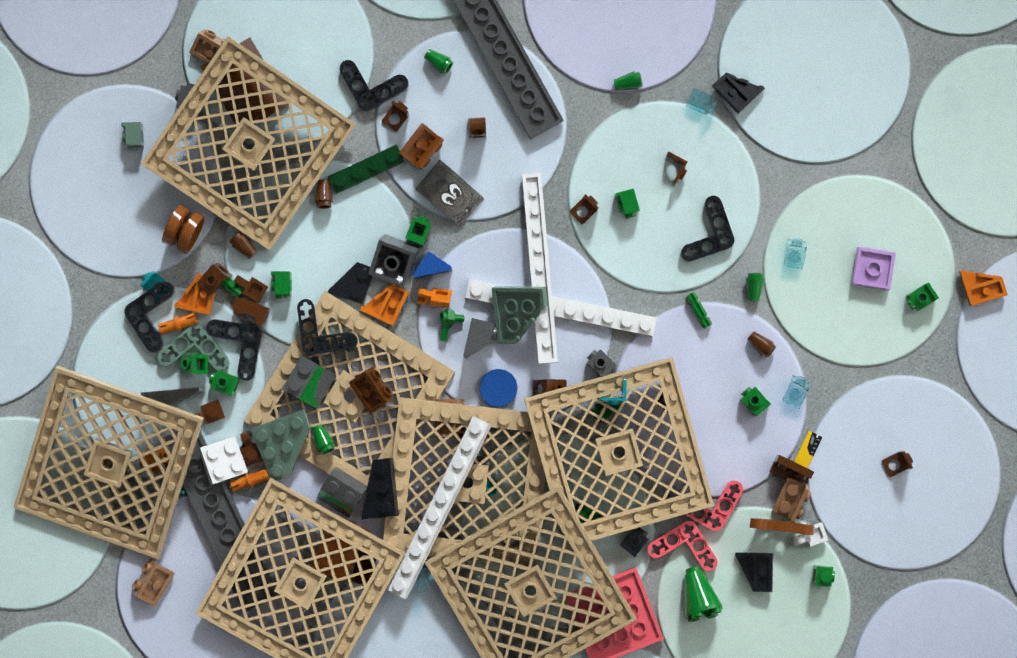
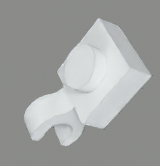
M822 522L814 524L813 535L803 534L791 538L793 545L808 542L809 547L828 541Z

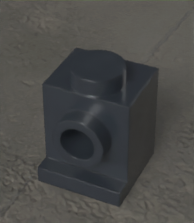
M641 527L631 529L619 545L636 557L649 540L646 537L648 533ZM634 537L639 538L638 544L632 543Z

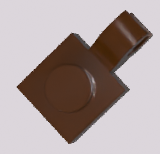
M237 275L234 280L235 283L245 288L242 293L257 303L261 301L269 288L253 277L250 281H247Z
M219 400L200 406L202 412L195 414L203 417L207 424L225 418Z
M249 431L240 434L245 447L240 448L246 467L263 461L256 443L252 442Z

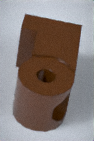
M485 117L469 118V138L486 137Z
M237 298L233 302V310L237 314H247L255 317V323L264 327L270 308L245 298Z

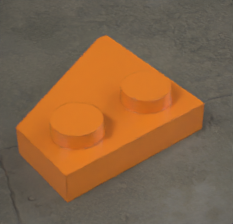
M965 270L959 271L969 306L1008 295L1001 276Z
M197 274L192 284L184 291L183 296L174 304L175 308L211 315L215 292L209 295L197 284L204 274Z
M391 283L385 290L362 306L360 311L394 326L410 291Z

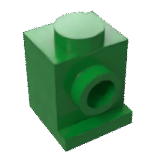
M634 188L615 193V199H620V201H617L619 212H623L626 219L636 217V213L640 209Z
M422 216L418 218L413 217L405 239L424 247L432 226L429 223V219ZM418 227L423 229L421 234L416 233Z
M271 271V276H275V280L271 281V290L275 291L276 299H287V296H292V272Z
M929 282L906 295L909 307L912 310L915 309L916 312L939 299ZM920 294L925 296L924 301L919 300Z
M182 354V359L179 362L181 374H208L209 355ZM197 359H200V370H197Z
M217 370L216 373L211 374L209 384H212V389L234 396L240 378ZM224 378L226 384L221 386L219 381Z
M749 386L741 393L743 397L740 401L754 417H757L771 405L756 387L751 389ZM754 396L758 398V402L756 404H753L751 402V399Z
M814 565L812 584L815 586L831 587L835 579L833 567Z

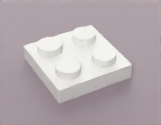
M235 436L198 449L211 485L248 473Z

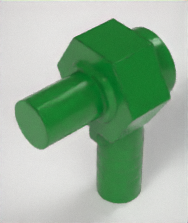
M452 309L441 311L440 322L443 323V326L441 327L440 341H447L449 329L453 326L454 322L463 323L464 315L455 314V311Z

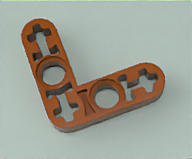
M762 518L750 519L749 528L807 535L814 534V525Z

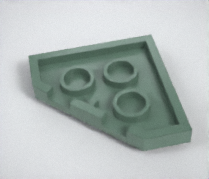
M492 287L498 344H516L520 341L548 306L546 287Z
M304 409L250 429L269 476L276 481L292 474L304 441L310 431L311 424Z

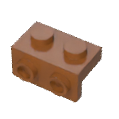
M421 123L399 154L421 170L430 163L432 155L440 150L444 139Z

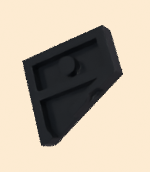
M727 72L712 86L737 114L765 89L761 85H754L746 79L737 78L735 75Z
M357 262L328 290V293L363 305L373 276L368 275L370 266Z
M736 552L735 556L753 592H773V553Z

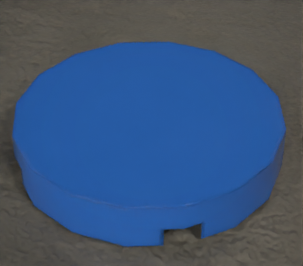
M495 369L484 375L479 389L486 403L491 406L502 407L507 406L514 400L517 395L518 386L516 379L511 373L503 369Z

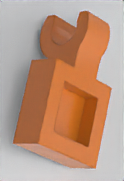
M433 288V291H428L426 289H419L417 303L425 305L430 302V306L449 309L452 290Z

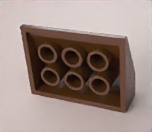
M250 37L239 43L264 60ZM210 61L200 67L202 71L205 70ZM232 64L229 69L238 68V66ZM240 70L229 72L231 83L242 81ZM243 70L245 80L254 79V77ZM227 73L218 85L228 83ZM256 81L245 83L247 94L258 92ZM259 81L261 91L271 90ZM243 84L232 86L234 96L244 94ZM229 86L218 88L220 99L231 97ZM275 92L277 102L286 101L285 98ZM272 93L262 94L263 105L274 103ZM259 95L248 97L250 107L261 105ZM245 97L235 99L236 109L247 108ZM232 100L222 102L227 111L234 110ZM288 104L278 105V110H280ZM275 106L264 108L266 118L276 112ZM262 109L251 110L252 120L263 119ZM248 111L237 113L239 123L243 117L250 121ZM229 114L236 124L235 114Z

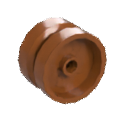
M179 205L166 225L162 236V243L168 246H173L177 243V250L188 254L198 239L204 225L205 216L197 212L190 216V209Z

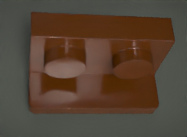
M374 367L365 370L349 382L369 414L374 413L394 399L391 389L385 385L380 373Z
M781 455L776 456L769 470L770 473L786 480L787 476H791L804 483H807L808 479H811L814 471Z

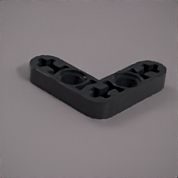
M345 60L340 65L341 75L359 107L364 111L373 110L405 92L409 87L408 79L404 75L399 74L369 89L353 61ZM347 64L349 67L353 66L351 71L354 76L356 74L359 75L353 77L350 81L347 80L348 78H351L349 73L343 72V70H345V65ZM397 79H400L401 81L404 80V87L400 88L399 86H397L396 88H394L396 92L392 94V90L388 84L391 83L393 87L397 84ZM359 80L363 83L361 90L356 91L352 88L354 81ZM379 89H388L389 95L386 98L379 97ZM375 92V96L379 100V102L376 103L374 99L370 102L369 107H367L366 105H362V103L364 102L363 99L365 97L367 99L373 98V95L371 93Z
M717 196L708 197L704 203L714 235L685 245L681 249V257L687 262L731 248L734 244V235L721 199ZM711 199L714 202H718L716 210L717 212L721 210L722 214H716L711 217L710 213H714L713 208L708 207ZM721 217L724 219L725 224L722 228L714 225L715 218ZM725 228L728 229V232H724L726 238L730 237L731 239L728 242V246L725 243L721 244L720 240L723 239L722 233L718 235L717 231H723ZM706 241L711 242L713 245V249L710 252H705L702 249V244ZM699 244V251L702 255L699 256L698 252L692 254V258L684 255L687 251L686 248L694 250L697 249L695 245Z
M169 282L158 284L129 303L124 309L128 321L145 347L151 352L160 351L164 346V341L147 313L174 296L175 288ZM163 286L170 287V290H168L169 295H160L159 297L162 300L159 301V298L154 293V291H156V293H160L163 291ZM149 295L155 299V303L150 307L145 304V298ZM131 307L138 308L136 314L138 317L143 315L144 319H140L135 323L134 320H137L135 315H130ZM142 322H146L149 325V330L146 333H142L139 330V325ZM152 332H154V335H151V337L153 338V340L159 341V343H157L158 348L151 347V339H145L144 336H148Z
M303 299L298 303L297 312L301 342L305 353L319 354L350 350L356 347L358 339L351 332L318 336L313 302L309 299ZM304 302L311 305L308 314H313V319L306 318L301 320V316H305L304 310L300 309ZM306 321L312 322L314 324L313 331L305 332L303 324ZM315 333L316 338L312 337V342L316 343V347L311 352L309 348L305 347L308 344V338L304 339L303 335ZM347 335L355 339L352 346L349 347L347 343L341 344L342 348H338L337 336H341V340H345ZM327 338L335 340L336 345L334 348L328 349L325 347L324 342Z
M217 319L210 320L206 325V331L209 335L242 341L237 370L238 376L245 381L253 379L256 374L262 338L261 330L253 325ZM217 323L218 327L224 328V324H227L225 336L222 335L223 331L219 330L214 334L210 326H214ZM231 326L239 328V334L235 337L229 334ZM243 327H246L245 331L252 332V329H255L258 337H254L251 340V336L244 335V339H241ZM247 348H253L255 351V356L251 359L246 358L244 355ZM243 360L248 362L254 361L253 365L249 364L248 369L252 371L251 375L249 374L247 378H245L244 374L241 373L242 370L246 369V364H242Z

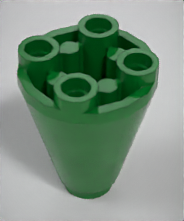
M700 566L686 569L685 617L688 619V622L700 620L699 617L706 616L707 619L717 617L718 613L722 612L723 607L704 571L701 570Z

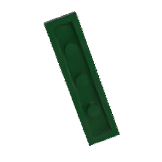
M397 144L328 176L335 194L341 193L404 163L405 161L399 154L400 150Z

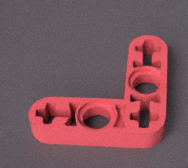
M735 480L728 482L713 509H703L704 515L702 518H695L693 512L684 515L712 531L721 530L743 493L742 484ZM737 484L739 492L733 493L732 497L735 498L733 502L730 498L724 497L725 493L727 495L731 493L730 485L734 486ZM727 500L730 503L728 511L720 509L721 501ZM708 512L711 513V515L709 516L710 518H719L718 522L720 523V526H715L713 528L711 527L712 523L708 520L706 521V524L703 523V521L707 517Z
M685 521L650 542L647 546V552L652 558H660L686 542L704 570L712 571L717 567V558L696 524L692 521ZM686 524L693 526L691 531L694 536L697 533L699 537L693 538L690 542L688 541V538H691L690 534L683 532ZM670 534H675L678 538L677 543L674 545L667 543V536ZM663 539L668 549L660 548L658 555L651 553L652 545H661L662 543L659 540ZM700 540L703 542L704 548L702 551L694 550L693 544L695 541ZM707 549L709 553L706 556L714 560L712 567L704 566L706 562L704 557L702 556L700 559L698 555L705 553Z

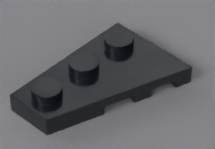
M393 458L372 460L361 520L399 516Z

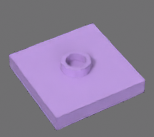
M857 247L851 285L890 291L896 253Z

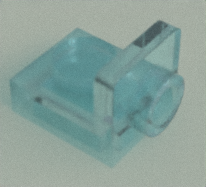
M694 88L686 107L707 115L709 111L713 112L717 101L714 100L716 95H710Z
M799 238L787 239L784 267L803 270L807 252L806 242Z
M793 375L782 398V402L800 409L809 392L810 382L802 376Z
M426 564L423 565L417 577L418 593L426 592V588L430 587L429 576H425V573L430 572Z

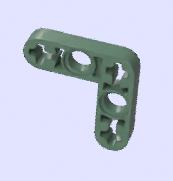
M197 324L188 327L158 353L159 363L163 366H171L182 357V354H186L196 346L202 355H209L208 362L216 370L224 371L230 364L228 356L207 331ZM192 329H200L201 331L199 332V335L202 338H204L206 335L207 339L203 340L200 343V345H198L197 342H199L200 339L196 336L192 337ZM179 340H184L187 343V347L183 351H179L176 348ZM207 342H211L214 346L211 353H206L203 350V346ZM170 347H172L173 350L179 354L177 357L175 354L171 355L170 362L162 361L164 359V353L170 354L172 352V350L169 349ZM217 350L220 353L216 355L220 359L225 358L224 367H217L216 364L218 363V361L215 357H213L212 360L209 358L210 356L214 355L217 352Z

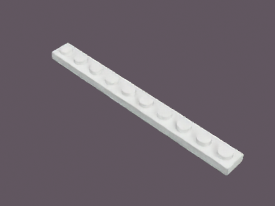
M541 173L522 174L531 286L546 287L548 306L535 321L538 364L558 363Z
M469 279L465 298L493 304L492 287L501 285ZM552 296L555 317L653 337L657 317Z
M475 416L472 417L388 589L401 598L407 599L492 426L491 424Z

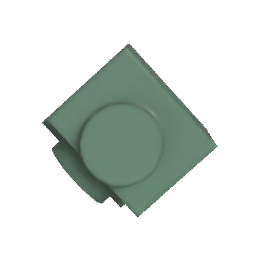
M122 122L121 127L125 129L122 132V141L126 143L127 150L137 151L139 147H144L143 124L141 122Z

